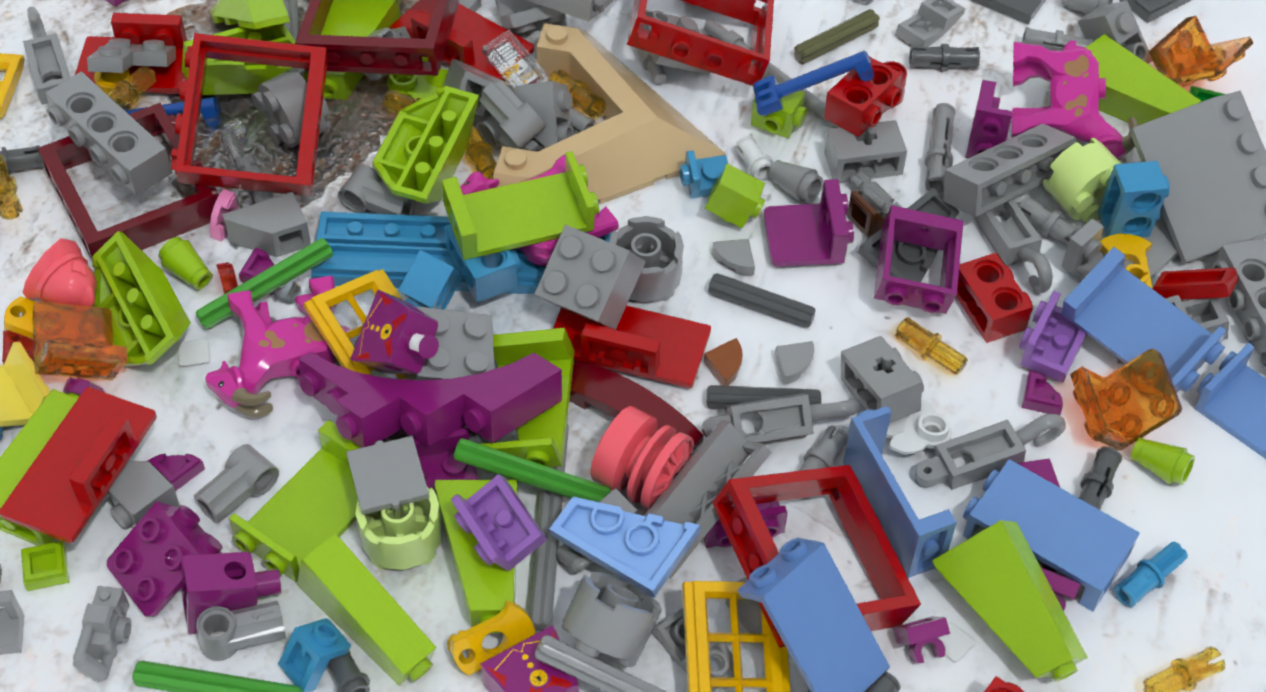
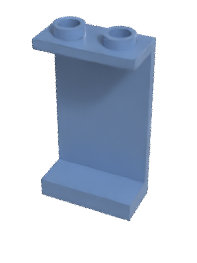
M1113 247L1064 299L1062 315L1172 399L1179 390L1186 393L1200 377L1197 370L1205 362L1212 365L1224 351L1225 346L1222 345L1226 330L1219 326L1213 334L1126 270L1124 268L1126 255Z
M1248 343L1237 354L1231 351L1222 361L1219 367L1220 371L1216 375L1209 373L1197 388V392L1201 395L1194 409L1266 459V378L1247 366L1255 348Z
M888 406L877 410H864L851 418L843 464L851 465L907 577L910 578L935 569L932 560L949 551L957 522L949 509L918 519L882 457L892 412Z
M1009 459L1000 472L994 469L990 473L983 486L985 493L981 499L973 497L965 509L963 518L967 520L963 536L969 539L974 535L979 526L986 529L1000 520L1017 522L1035 558L1083 585L1085 589L1078 604L1094 612L1129 558L1140 532Z
M798 537L786 542L780 548V553L766 565L755 569L750 574L749 580L737 590L741 598L762 602L810 689L807 692H864L890 668L824 542Z

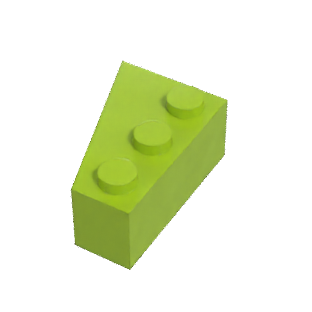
M284 24L260 29L237 27L212 34L295 44V39ZM193 40L183 43L182 73L187 80L189 67H185V52H187L188 46L193 45ZM208 58L203 95L252 94L258 91L260 84L291 69V67ZM305 70V73L301 76L307 82L309 71Z

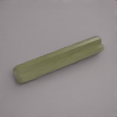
M872 9L858 14L797 44L794 47V56L800 63H806L879 26L878 21L880 20L879 15Z

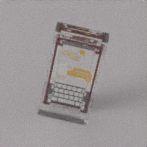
M507 30L483 46L481 52L503 78L513 85L514 91L515 86L553 81L510 30Z

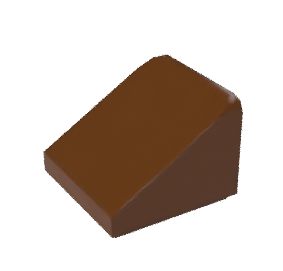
M856 190L851 192L847 217L870 238L882 228L884 219Z

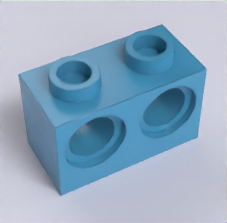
M1158 161L1114 164L1098 210L1106 237L1123 233L1139 237H1149L1151 235L1155 222L1160 218V209L1165 197H1168L1170 191L1168 177L1162 174Z
M451 224L445 226L447 251L477 303L518 288V271L521 270V263L514 249L463 260Z
M419 250L398 291L406 298V302L411 303L415 307L446 310L462 277L451 265Z

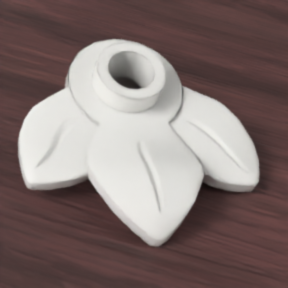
M921 400L920 411L889 423L886 438L891 439L889 444L891 450L903 454H916L926 448L935 449L936 445L951 440L952 430L948 420L943 415L935 413L932 405Z

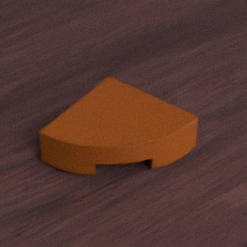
M735 338L704 353V362L723 386H729L733 383L742 365L743 353L738 339Z

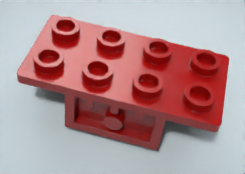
M419 0L396 20L390 28L396 29L405 26L411 38L426 39L437 0ZM458 4L442 62L450 66L452 59H456L504 81L506 77L489 59L487 54L506 41H509L522 56L514 60L515 64H517L522 58L526 60L534 52V44L469 8Z
M113 12L111 26L115 37H86L75 75L82 71L94 83L95 72H88L87 57L96 52L99 47L109 43L110 39L124 38L129 39L130 44L142 45L143 41L162 40L164 41V46H176V60L168 67L131 66L128 70L132 84L126 92L180 94L181 81L186 79L182 73L183 43L189 41L186 37L181 15Z
M627 305L616 330L562 308L553 329L565 328L575 350L574 361L685 388H692L694 386L711 334L710 325Z
M91 387L85 388L0 508L1 517L66 543H73L157 419L155 410Z

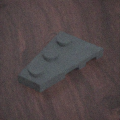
M932 188L907 208L954 219L957 218L960 212L956 207L943 202V196L935 188ZM882 228L862 243L858 251L876 270ZM894 240L890 276L922 282L939 250Z

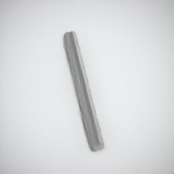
M568 424L566 429L563 466L552 467L553 469L562 472H565L569 429ZM541 488L537 525L548 540L534 550L528 616L533 622L535 631H542L552 626L557 570L556 551L559 546V540L551 536L549 528L562 511L563 499L562 495Z

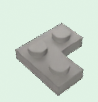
M124 38L110 39L109 43L99 47L96 52L87 57L88 72L124 73L133 65L168 67L176 60V46H164V41L146 40L143 41L142 45L130 44V40Z

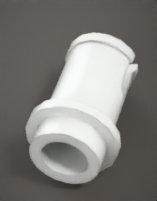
M745 136L738 140L736 144L739 146H735V152L746 164L747 173L758 180L767 178L770 167L773 164V159L763 153L752 136Z

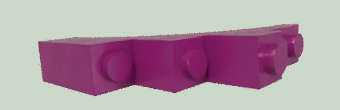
M313 352L298 358L300 368L299 384L303 392L325 405L331 413L337 414L336 426L339 433L345 439L351 440L361 448L375 445L376 441H382L400 429H404L408 435L414 436L429 447L464 425L472 432L478 433L489 442L494 443L562 401V370L536 353H532L509 365L484 373L436 380L389 379L358 373L335 365Z

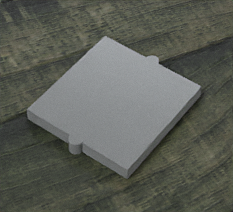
M413 436L384 443L378 440L375 445L346 452L362 515L389 508L398 510L401 505L430 498Z

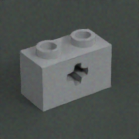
M892 120L878 122L875 127H869L860 137L841 127L829 128L827 130L824 153L832 178L838 179L839 183L850 182L851 176L860 170L865 171L872 179L903 175L907 149L897 121Z
M882 336L841 351V380L866 410H877L888 406L892 412L889 423L921 410L924 384L920 375L907 366L899 351L894 347L892 348Z

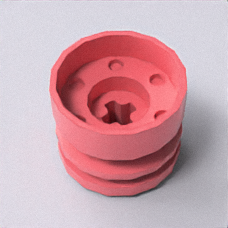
M628 406L614 418L605 431L592 460L591 478L593 481L609 487L611 491L616 488L621 492L627 487L626 495L628 500L634 503L640 502L642 508L649 510L690 460L694 446L693 438L681 432L676 434V429L669 425H665L657 431L658 423L655 417L636 407Z

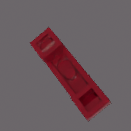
M582 362L574 363L570 402L584 410L591 404L613 418L626 407L633 406L657 419V431L663 426L669 425L676 429V434L681 432L692 437L694 442L693 452L703 441L704 435L695 425L662 398L640 384L616 372L596 365Z

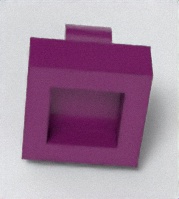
M1041 568L1064 611L1066 607L1064 596L1074 600L1080 583Z
M930 616L893 627L897 643L910 645L909 656L914 663L920 664L924 662L922 648L927 643L931 645L934 657L940 658L945 656V646L938 637L950 634L946 617Z

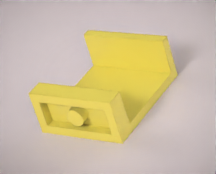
M13 342L4 365H0V427L25 425L50 393L49 387L43 382L33 360L29 358L21 342Z

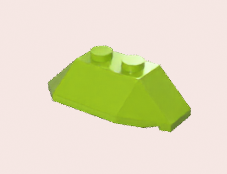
M444 86L438 89L436 94L422 98L399 111L372 162L373 168L392 194L425 204L442 200V180L454 176L467 150L479 95Z
M117 231L93 255L92 267L95 268L94 275L96 276L97 290L91 312L118 365H151L180 339L191 322L163 270L124 233Z

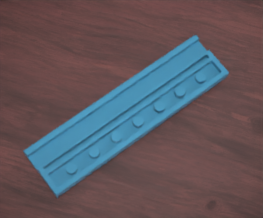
M321 211L316 241L324 238L330 245L333 256L311 269V279L333 276L335 286H340L375 270L383 269L394 287L399 289L419 250L451 265L460 274L447 251L445 226L450 225L449 218L441 216ZM611 233L598 238L609 242ZM516 249L515 251L521 263V270L518 271V288L504 293L534 294L546 266L529 262L521 250ZM462 277L456 291L471 292Z

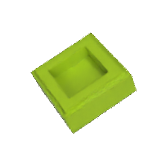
M63 541L21 549L23 583L27 592L70 583L67 551Z

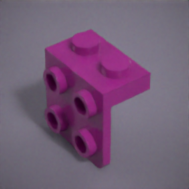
M838 179L824 180L820 204L768 206L764 209L763 218L770 260L774 266L839 264L845 262L847 246L849 243H853L854 228L852 221L846 220L848 198L846 193L841 194Z
M156 501L107 559V568L145 616H157L182 587L181 556L222 553L223 547L221 543L212 535L204 532L198 524L200 522L198 515L184 505L176 507Z

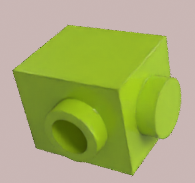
M798 91L781 98L783 109L766 116H761L757 113V104L754 99L751 125L789 139L796 127L801 128L805 121L808 110L806 107H803L805 92Z
M727 163L713 185L704 209L716 214L728 223H733L743 228L750 216L754 219L757 218L765 203V199L761 198L765 183Z

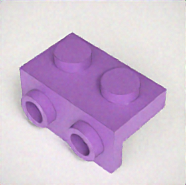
M1053 291L1048 303L1041 300L1032 320L1037 323L1035 328L1027 327L1019 344V348L1025 350L1020 365L1064 383L1087 334L1062 315V308L1057 306L1061 293Z
M500 474L495 476L468 500L459 494L451 498V501L458 510L454 515L455 519L468 534H474L479 542L475 545V549L480 557L490 566L495 563L510 571L548 540L507 479Z

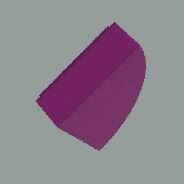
M255 247L239 272L240 282L244 283L274 266V263L265 251Z
M1029 370L1021 408L1046 414L1061 415L1063 400L1060 393L1056 392L1047 382V378L1044 375Z
M72 377L70 379L67 378L63 388L64 393H75L79 396L87 387L102 392L105 391L90 381L80 378L74 379Z
M165 453L147 460L174 486L175 491L205 470L202 460L187 453L185 456H166Z

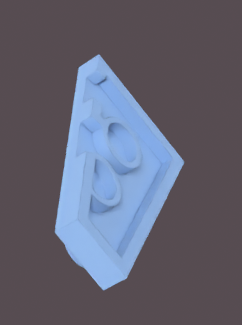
M572 497L551 525L549 531L552 537L655 598L701 533V527L699 524L685 522L684 525L666 521L663 516L650 513L647 516L625 512L618 506Z

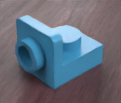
M694 150L686 151L685 162L679 166L682 186L688 185L691 199L709 196L713 185L728 163L726 155L696 159Z
M324 618L294 628L278 665L295 685L302 688V692H310L316 690L330 659L347 654L351 644L329 619Z

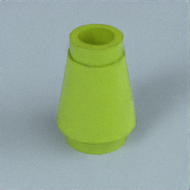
M174 237L167 241L160 249L158 257L162 261V267L193 286L196 290L203 289L212 280L213 274L209 271L189 240Z
M1141 437L1135 443L1131 453L1132 460L1137 461L1170 485L1174 482L1183 485L1188 479L1195 462V456L1187 453V448L1146 440Z

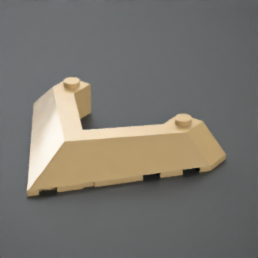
M544 23L536 46L538 76L570 81L577 90L581 88L589 97L591 106L603 119L607 118V120L538 152L502 146L493 179H498L500 183L497 187L534 178L550 170L556 160L563 156L565 152L573 151L578 165L583 164L586 169L589 192H595L598 202L603 204L654 185V182L658 180L670 179L680 175L679 166L685 162L686 151L694 150L696 159L723 156L726 153L586 30Z

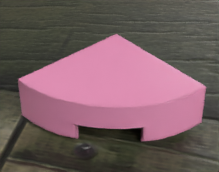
M226 189L221 191L210 219V238L221 242L227 236L222 214L238 209L236 196L232 191Z

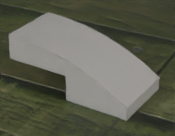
M925 0L921 2L916 15L898 24L895 36L911 46L929 47L962 17L966 8L952 0Z

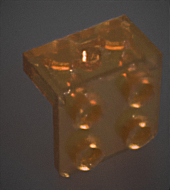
M1195 15L1185 18L1148 52L1160 73L1176 84L1188 86L1198 80L1207 79L1208 81H1215L1223 77L1227 73L1226 69L1232 63L1245 57V51L1254 42L1251 36L1210 44Z
M1155 349L1147 350L1105 378L1083 366L1070 374L1075 388L1073 390L1074 398L1081 406L1086 419L1084 422L1086 432L1094 441H1099L1118 451L1125 449L1139 438H1143L1174 419L1182 411V405L1162 354Z

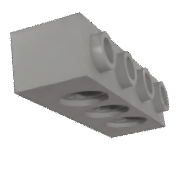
M82 71L45 92L50 106L47 109V114L51 121L58 128L63 126L78 147L83 145L98 166L104 165L107 167L119 186L126 185L137 196L173 173L166 148Z
M1042 123L945 169L943 202L977 217L1042 185L1044 179L1050 180L1054 173L1050 168L1051 164L1063 151L1075 143L1076 137Z
M1264 238L1222 245L1212 269L1236 268L1238 281L1230 297H1228V304L1231 310L1236 312L1243 325L1244 334L1255 347L1259 355L1260 364L1266 371V242Z

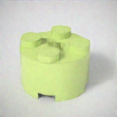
M1090 138V143L1085 146H1081L1076 142L1053 161L1050 168L1054 173L1050 180H1043L1044 190L1071 218L1077 221L1083 220L1085 223H1088L1092 218L1097 221L1100 218L1098 210L1114 164L1122 163L1096 138Z
M428 488L429 499L401 505L398 510L389 508L362 515L359 501H357L355 514L364 552L371 559L373 565L379 569L405 570L421 564H428L434 559L436 550L441 544L442 523L439 502L432 488Z

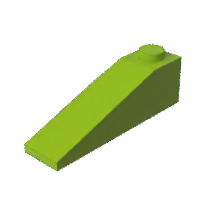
M217 0L210 10L213 23H221L225 20L226 25L238 23L239 27L260 29L290 22L283 0Z

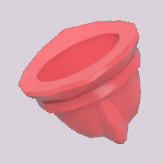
M60 238L44 252L32 268L25 281L22 293L27 299L33 301L53 303L75 313H85L95 303L97 281L96 276L88 266V260L82 256L81 249L77 243Z

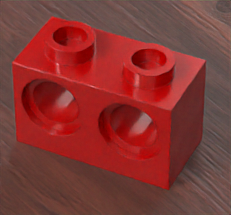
M872 57L870 59L874 77L871 80H861L856 69L852 70L827 92L824 119L857 137H860L869 127H875L881 116L889 108H894L902 96V89H900L902 73Z
M997 253L959 265L956 297L986 343L1027 329L1033 310L1032 301L1029 295L1020 289L1014 280L1010 267L1003 264Z

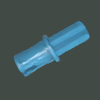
M1174 541L1169 543L1150 560H1140L1137 564V569L1114 586L1113 590L1118 600L1126 606L1128 604V607L1132 608L1155 588H1162L1165 585V577L1187 559V551L1178 542Z

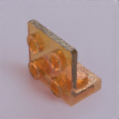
M40 301L34 303L32 311L35 374L114 380L127 361L126 346L113 345L112 312L109 308Z

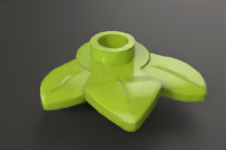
M422 57L423 62H429L428 57ZM440 68L438 76L390 74L387 79V87L393 95L410 97L417 102L422 98L436 94V91L443 87L448 70Z

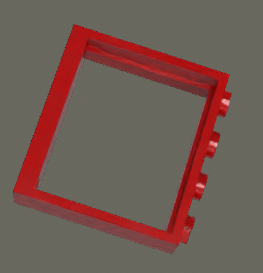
M634 0L627 45L751 86L762 79L770 62L774 0H758L765 3L764 6L762 5V8L754 6L756 0H680L752 24L751 50L646 16L647 0ZM644 24H647V25H650V26H652V27H651V29H650V31H649V30L643 29V25H644Z
M194 33L193 45L188 46L187 52H185V67H189L188 80L182 79L180 85V101H185L183 114L177 113L175 121V135L180 136L178 148H172L171 170H175L179 183L281 194L293 192L294 195L312 197L328 66L327 48ZM208 58L309 69L296 177L193 166Z
M851 465L729 479L713 500L712 504L747 580H749L750 574L755 569L766 565L779 554L756 504L829 495L880 597V600L857 603L870 630L875 631L902 625L921 605L915 589L912 587ZM758 602L778 647H786L762 602Z

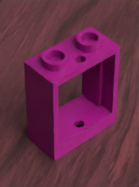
M891 205L882 225L873 299L886 301L891 305H906L920 308L928 313L947 314L957 295L964 221ZM894 240L942 250L940 286L890 276Z

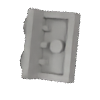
M495 0L503 28H515L516 33L535 29L534 22L543 19L547 20V24L567 19L564 13L527 0Z

